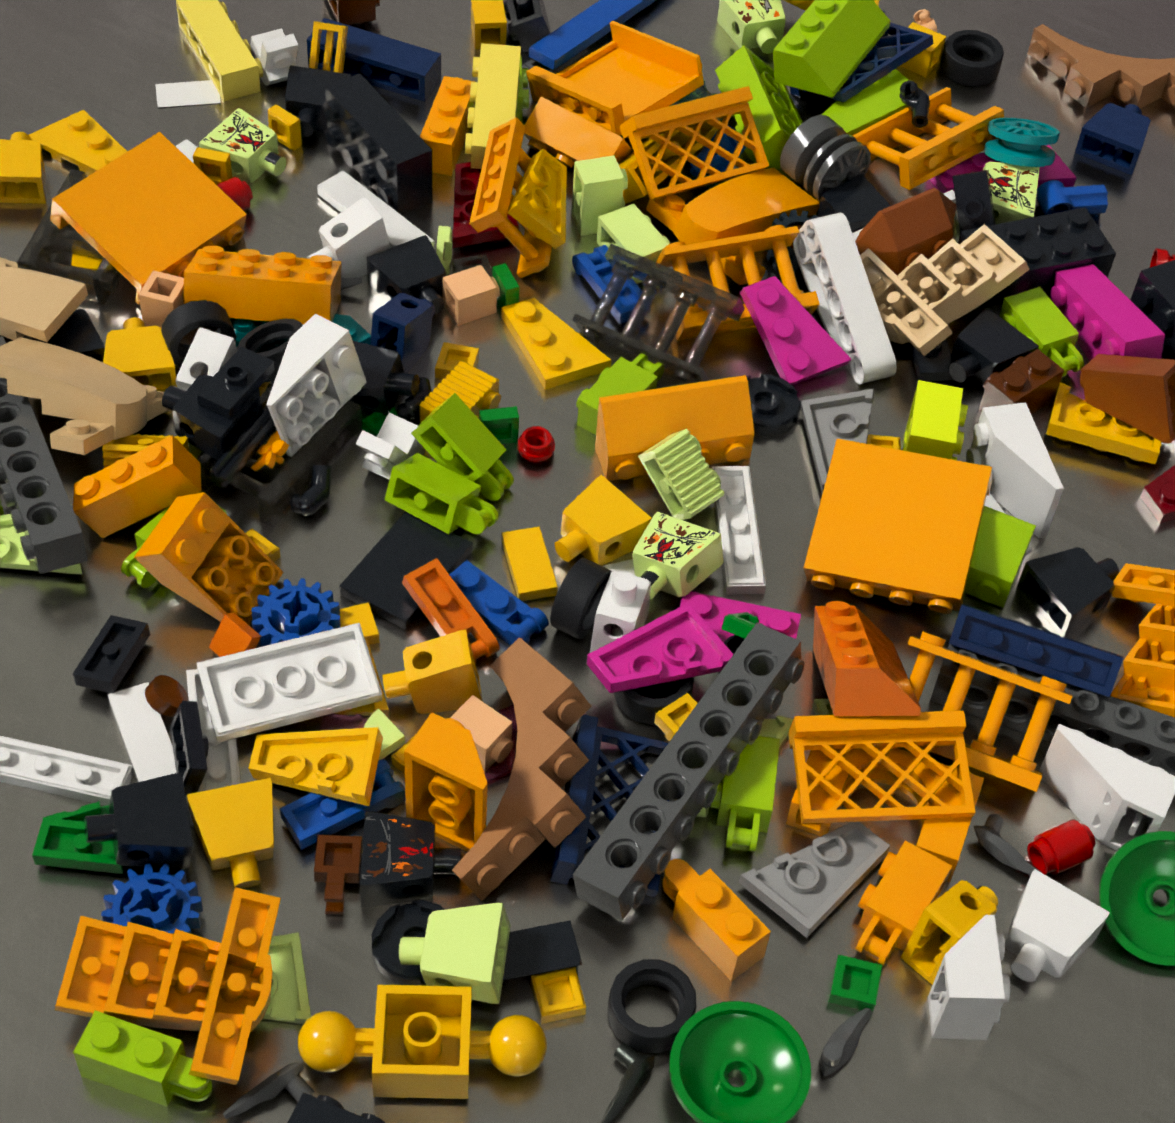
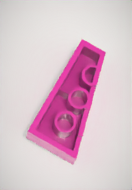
M1094 264L1056 271L1054 286L1051 288V300L1078 331L1077 342L1089 361L1097 354L1161 359L1165 334Z

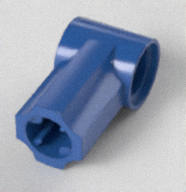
M1050 180L1037 188L1036 200L1043 215L1079 208H1086L1090 214H1101L1106 212L1108 206V192L1105 185L1064 187L1063 183L1059 180Z

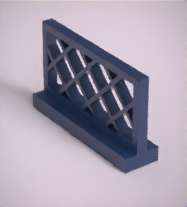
M890 22V27L863 59L865 62H861L843 86L846 87L840 89L833 98H828L844 103L933 45V35ZM790 87L791 94L798 97L808 92Z
M966 604L961 605L949 641L951 645L1110 697L1123 661V656Z
M585 714L580 717L572 740L589 761L565 784L564 792L568 794L585 814L586 818L555 848L550 881L568 884L569 879L573 878V873L584 860V855L592 849L600 838L599 833L589 822L590 817L602 811L611 822L617 814L611 805L623 798L628 799L643 779L641 778L628 785L616 769L630 762L639 774L644 777L649 768L639 756L646 752L660 755L668 745L667 742L597 726L598 717ZM601 741L617 745L624 756L610 762L600 750ZM608 775L620 791L605 799L595 786V781ZM592 800L596 803L594 806H592ZM588 836L591 841L586 844ZM626 864L619 866V868H625ZM655 874L647 886L646 895L652 897L657 895L660 875Z

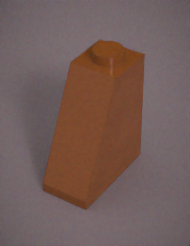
M1097 354L1081 369L1080 385L1084 389L1086 403L1163 443L1171 444L1175 440V360Z

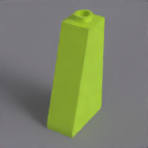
M894 69L844 103L836 101L822 115L829 116L847 134L854 135L907 108L900 99V86L905 81L910 80Z

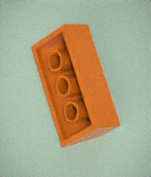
M831 601L826 603V606H815L813 652L834 716H920L921 707L894 643L856 606H850V604L842 601Z

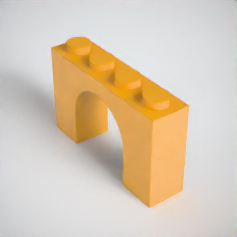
M893 747L886 755L904 771L917 758L911 752ZM834 749V750H835L837 753H840V751H841L842 749ZM851 749L844 756L847 761L862 773L874 761V758L863 749ZM811 750L806 763L821 774L832 760L820 750ZM923 762L910 774L929 791L941 778ZM880 763L868 775V778L873 782L893 786L899 779ZM940 763L947 770L951 767L943 763ZM836 765L825 777L827 781L843 794L856 781L839 765ZM956 768V770H955L952 774H954V775L958 778V773H957V768ZM969 771L974 805L976 806L984 778ZM807 776L808 787H809V786L811 785V783L813 782V780H811V779ZM947 781L934 794L947 805H962L961 793ZM904 782L898 788L908 795L916 806L923 799ZM819 785L809 795L811 810H830L837 802L835 798ZM796 788L786 824L820 837L827 834L832 823L801 824L798 789ZM927 802L924 806L932 805L929 802ZM972 817L921 819V831L916 846L952 865L947 882H950Z

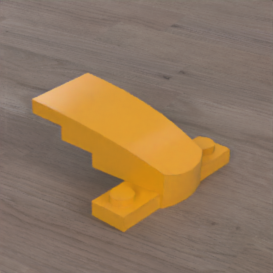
M769 168L725 181L705 191L686 205L681 197L674 194L649 200L646 210L673 231L679 241L685 242V245L763 232L772 226L776 218L779 220L780 214L786 212L789 217L791 210H797V216H801L803 210L808 211L807 216L816 215L820 202L777 169ZM740 255L721 258L724 273L738 285L748 284ZM757 262L760 277L762 280L766 268H764L761 264Z
M1125 563L1113 581L1115 588L1112 592V597L1156 605L1139 624L1140 639L1123 660L1124 675L1110 696L1175 717V570Z
M235 887L221 943L175 929L174 934L132 922H128L126 927L80 916L55 1005V1011L91 1018L96 1010L140 1026L199 1031L189 1075L237 1085L249 1034L264 1018L271 1000L272 964L268 952L281 898Z

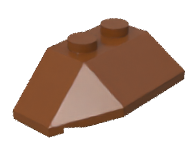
M932 188L880 210L861 230L855 240L859 254L861 255L869 248L898 276L920 254H923L929 260L951 239L956 241V204L938 189Z

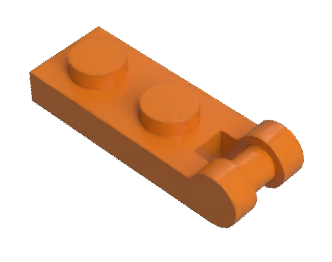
M438 558L403 577V586L440 636L465 629L467 634L471 633L476 641L470 645L475 663L476 659L483 655L490 657L500 650L499 643L494 634Z

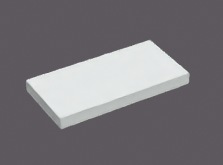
M360 623L196 663L217 743L382 701L381 688Z

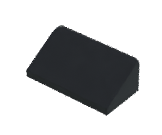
M571 921L510 932L503 980L582 965Z

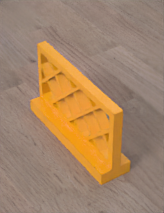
M749 86L633 115L619 126L623 139H630L650 201L764 170L769 167L748 104L753 99ZM741 115L744 124L742 134L728 126L731 116ZM707 122L718 129L714 141L699 133L703 123ZM675 130H679L690 137L685 149L670 141ZM724 133L738 141L733 154L719 146ZM649 137L661 144L656 157L645 151L641 139ZM695 141L710 149L705 161L690 153ZM743 145L753 151L757 163L750 165L738 158ZM666 148L681 157L676 169L660 161ZM715 153L729 161L725 172H720L710 166ZM686 160L701 169L697 179L691 180L681 173ZM657 168L672 177L668 187L659 190L654 179Z
M964 711L920 712V716H794L788 736L790 749H793L801 824L973 817L976 811L963 735L966 728ZM953 745L956 761L948 770L929 755L935 746ZM921 746H927L924 750L920 748ZM893 747H904L917 757L906 771L886 756ZM834 749L842 750L840 751V753H837ZM851 749H863L874 758V761L863 773L844 758ZM820 750L832 761L819 774L805 762L804 751ZM921 762L941 776L930 791L910 776ZM879 763L899 778L887 792L868 778V775ZM836 765H839L856 779L844 794L825 779ZM956 768H957L958 778H957L954 774H952V773L956 770ZM807 776H808L811 780H813V782L811 783V785H810L809 787H808ZM947 781L961 793L962 805H947L934 794ZM903 782L923 797L916 807H904L892 797ZM860 784L880 799L873 808L862 809L849 799ZM818 785L837 800L830 810H811L809 795ZM927 802H929L932 806H924V805H925ZM884 804H887L890 808H881V807H882ZM843 805V806L846 807L847 809H839V808Z

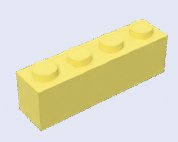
M176 0L179 27L215 85L222 100L228 101L261 92L260 78L263 77L261 62L258 58H253L247 39L241 38L236 21L229 19L225 3L218 0Z
M481 43L480 57H473L472 77H478V81L471 82L470 102L475 103V108H468L467 128H473V134L466 133L465 154H471V168L482 169L490 130L516 118L521 46Z

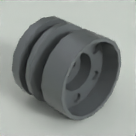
M820 114L806 120L791 134L783 147L780 157V168L799 186H804L806 191L820 202L821 196L825 192L857 175L863 174L865 176L871 162V153L865 145L858 142L852 135L847 134L829 116Z

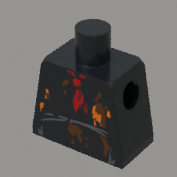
M365 811L360 877L361 907L411 902V900H429L433 897L434 874L456 875L452 869L461 860V848L435 847L436 832L435 824L432 822Z

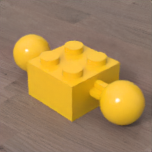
M377 985L375 1028H355L352 1021L345 1015L335 1011H322L311 1016L301 1027L298 1035V1050L301 1058L310 1068L324 1073L343 1069L354 1057H373V1097L468 1099L470 1059H490L495 1068L506 1075L514 1077L525 1076L534 1072L542 1064L547 1052V1039L541 1026L533 1019L523 1015L505 1017L497 1022L491 1031L471 1030L472 987Z

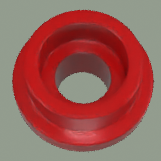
M533 426L524 430L519 437L517 449L523 458L529 461L540 462L547 460L553 455L555 441L547 429Z

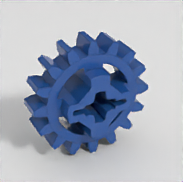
M301 578L297 586H292L288 579L284 580V588L278 589L274 585L268 586L269 597L259 594L257 597L258 606L252 607V627L261 635L259 640L260 647L341 626L339 602H334L333 592L329 590L322 593L321 583L319 582L313 584L311 588L307 587L305 578Z
M145 864L144 874L137 875L132 869L128 870L129 881L123 883L115 880L112 884L116 895L109 894L103 898L106 910L101 912V916L105 922L126 927L128 922L172 934H174L175 929L192 934L190 928L197 929L201 928L202 925L199 913L203 912L201 897L198 896L197 884L195 881L187 883L186 873L183 870L171 876L168 864H164L160 872H153L151 864Z

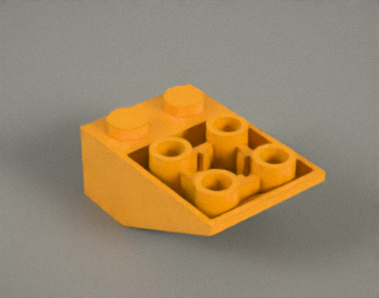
M205 492L176 497L134 556L162 585L220 622L224 614L235 613L249 625L252 621V607L258 606V595L268 596V586H275L284 573Z

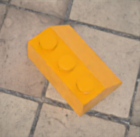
M431 712L404 751L406 818L432 822L435 824L436 837L468 852L486 828L488 783L471 731L455 719H445Z

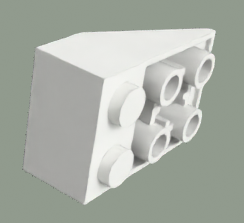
M316 313L290 337L267 401V407L280 439L290 445L286 451L290 457L303 445L307 444L311 437L328 420L332 419L337 411L367 383L349 330Z
M1061 724L1056 729L1039 772H1042L1043 781L1075 816L1089 827L1096 839L1101 844L1116 851L1126 842L1137 836L1158 832L1175 795L1174 775L1169 774L1160 767L1149 765L1127 755L1118 748H1112L1094 740L1081 731L1070 729Z

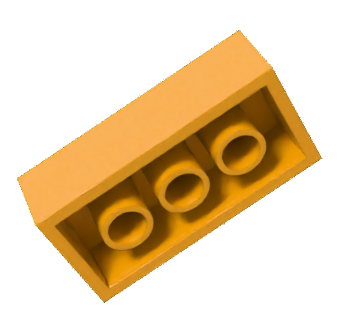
M206 246L198 249L184 271V304L198 300L216 302L226 309L229 318L270 322L284 318L295 319L305 324L316 313L332 322L341 302L342 261H332L331 257L325 255H315L308 259L297 258L295 254L290 252L262 255L258 250L254 249L228 252L219 246Z

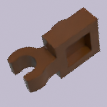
M318 835L314 882H326L324 901L326 902L325 914L343 915L346 883H359L362 836Z

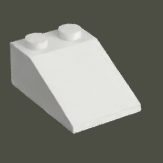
M1026 402L983 407L978 424L974 426V438L971 448L966 452V462L992 467V485L990 489L992 497L1015 518L1036 525L1034 535L1038 538H1046L1064 487Z

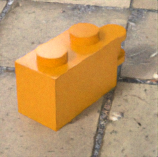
M906 840L897 855L889 852L878 872V875L883 878L877 887L871 883L868 885L858 904V907L864 910L859 927L865 931L855 950L860 953L866 950L878 957L877 962L883 966L895 947L904 951L924 909L935 901L943 891L952 865Z
M682 859L670 860L664 870L662 888L675 903L672 919L732 982L765 956L771 931L711 868L702 875H699L686 861Z

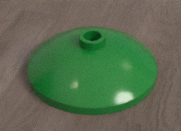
M1172 831L1150 832L1126 842L1109 859L1099 884V906L1110 912L1105 925L1115 941L1133 956L1149 963L1165 966H1175V832ZM1159 889L1163 890L1167 896V901L1163 906H1158L1153 901V895Z
M728 1001L708 1006L698 1011L684 1023L672 1045L669 1059V1076L679 1103L698 1123H789L798 1114L806 1100L811 1082V1062L802 1038L782 1016L758 1004ZM732 1077L739 1078L743 1081L744 1085L734 1087L729 1083L728 1079Z

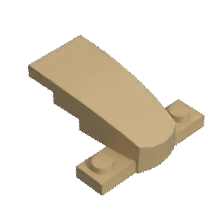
M985 224L960 245L954 239H951L929 260L923 254H920L898 276L869 248L860 255L889 340L899 344L910 342L923 356L952 334L948 326L949 323L977 308L1029 270L1026 261Z
M0 257V335L11 340L23 338L27 335L48 342L88 296L86 284L43 272L23 269L22 264Z
M22 337L0 346V378L7 379L8 394L41 399L42 414L74 419L66 422V425L50 433L52 449L86 455L112 440L137 433L145 427L147 421L169 410L162 406L164 392L157 391L154 386L142 385L118 369L84 354Z

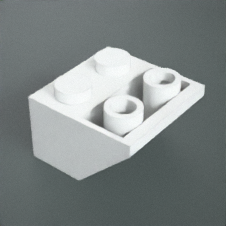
M985 915L944 955L928 995L932 1039L987 1040L994 1023H999L1003 1003H1008L1010 999V979L1008 974H1002L1001 961L1005 954V940L1003 933H997L995 915Z

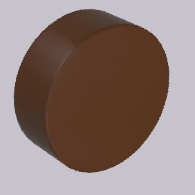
M166 675L156 676L145 689V697L149 705L156 712L164 716L174 717L182 701H189L184 687L178 681Z

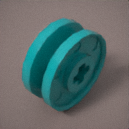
M996 118L989 122V134L999 139L989 140L985 143L984 152L988 157L1003 163L1027 167H1044L1054 163L1056 155L1054 150L1044 145L1058 142L1060 132L1057 128L1039 121L1021 118Z

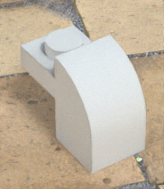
M281 28L251 36V53L253 58H258L263 68L261 80L268 86L286 81L290 65L297 66L298 43L294 34L285 36Z
M388 413L377 437L362 430L356 442V445L367 452L362 467L386 479H390L392 467L416 453L424 455L425 448L411 434L418 425Z

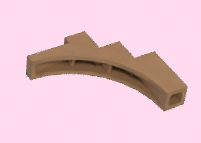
M1044 24L1034 28L1027 54L1065 81L1066 84L1063 92L1085 108L1110 95L1115 96L1126 105H1137L1140 109L1159 98H1162L1175 108V58L1147 59L1110 54L1072 41Z
M520 637L490 665L504 682L514 704L517 723L516 757L509 783L487 827L473 847L452 869L481 901L497 888L545 839L556 848L586 818L585 814L561 788L589 761L565 732L592 706L570 679Z

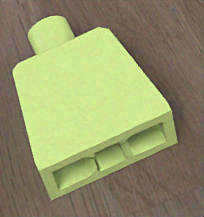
M503 903L433 911L428 917L425 937L401 938L399 944V960L401 965H420V972L426 986L472 987V1000L499 1004L511 928Z

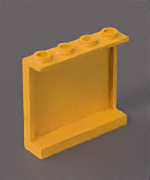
M615 21L610 22L613 41L557 74L538 66H534L526 71L532 100L538 102L540 97H543L619 136L622 135L619 126L631 116L668 107L704 85L700 55Z
M158 132L52 198L50 221L59 229L70 224L137 289L135 302L140 305L139 293L153 270L184 278V271L198 249L206 246L224 248L228 244L232 246L243 237L247 214L161 132Z
M836 439L803 567L807 581H810L813 586L824 590H833L834 587L850 589L852 594L864 598H871L873 594L889 597L891 602L903 606H910L912 602L928 605L930 610L943 614H950L952 610L960 611L986 497L990 494L992 467Z

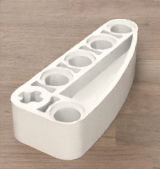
M840 212L807 220L799 229V234L793 241L794 252L809 292L816 291L820 304L817 307V312L827 333L852 359L846 365L847 369L859 385L894 376L897 369L895 355L846 216Z

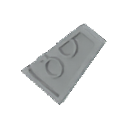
M874 389L801 401V411L822 494L836 439L867 444Z
M850 822L814 839L812 845L791 855L787 852L774 858V862L757 871L753 868L741 874L739 884L807 938L887 856L890 845L860 822Z

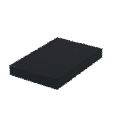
M405 511L340 584V595L357 604L369 602L372 612L406 630L422 610L403 586V577L438 558L450 574L472 553L473 543L453 532L447 534Z

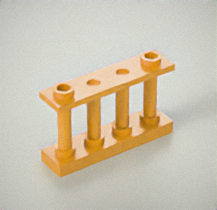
M946 87L929 96V120L925 127L918 128L912 124L913 112L907 107L852 136L868 148L871 153V160L879 157L899 166L900 186L911 190L982 152L987 141L999 139L989 134L988 126L992 119L1004 118V109L993 106L976 116L970 115L952 107L951 88ZM949 120L959 125L949 128L942 125V123ZM926 132L935 137L927 141L917 136ZM904 145L911 148V150L901 153L894 150V148Z
M516 117L489 132L469 224L477 233L490 227H497L521 253L517 269V275L521 279L532 273H539L549 266L552 246L544 240L537 238L524 225H522L525 228L523 235L507 218L508 208L514 197L512 189L514 188L517 191L523 178L516 170L517 164L526 172L531 158L521 148L525 126Z
M775 225L763 232L685 245V242L680 241L671 243L663 248L656 261L657 268L673 266L685 310L674 326L677 341L756 327L746 305H737L736 302H732L721 258L740 255L749 286L762 281L754 252L773 249L782 284L812 315L820 305L816 291L803 293V290H799L787 246H791L799 234L798 226L785 228L784 225ZM707 261L718 302L716 309L703 311L702 308L698 307L687 264Z
M922 631L920 638L910 636L908 645L920 649L909 678L918 702L936 655L960 664L943 711H961L976 670L1000 678L978 739H973L971 745L965 744L968 766L1037 792L1043 775L1042 772L1035 770L1037 763L1034 762L1056 700L1067 704L1071 702L1072 694L1064 692L1067 684L1046 676H1042L1039 683L944 647L946 639ZM1019 685L1040 693L1018 755L1013 754L1010 761L995 755L997 748L993 745L1015 686ZM953 745L935 746L931 750L935 754L956 761Z

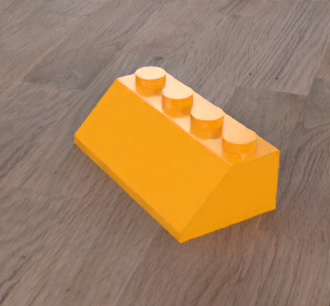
M746 375L599 397L595 450L604 477L608 481L648 475L638 455L667 436L684 429L689 430L690 434L697 438L702 448L701 455L705 457V462L709 465L749 459L755 433Z

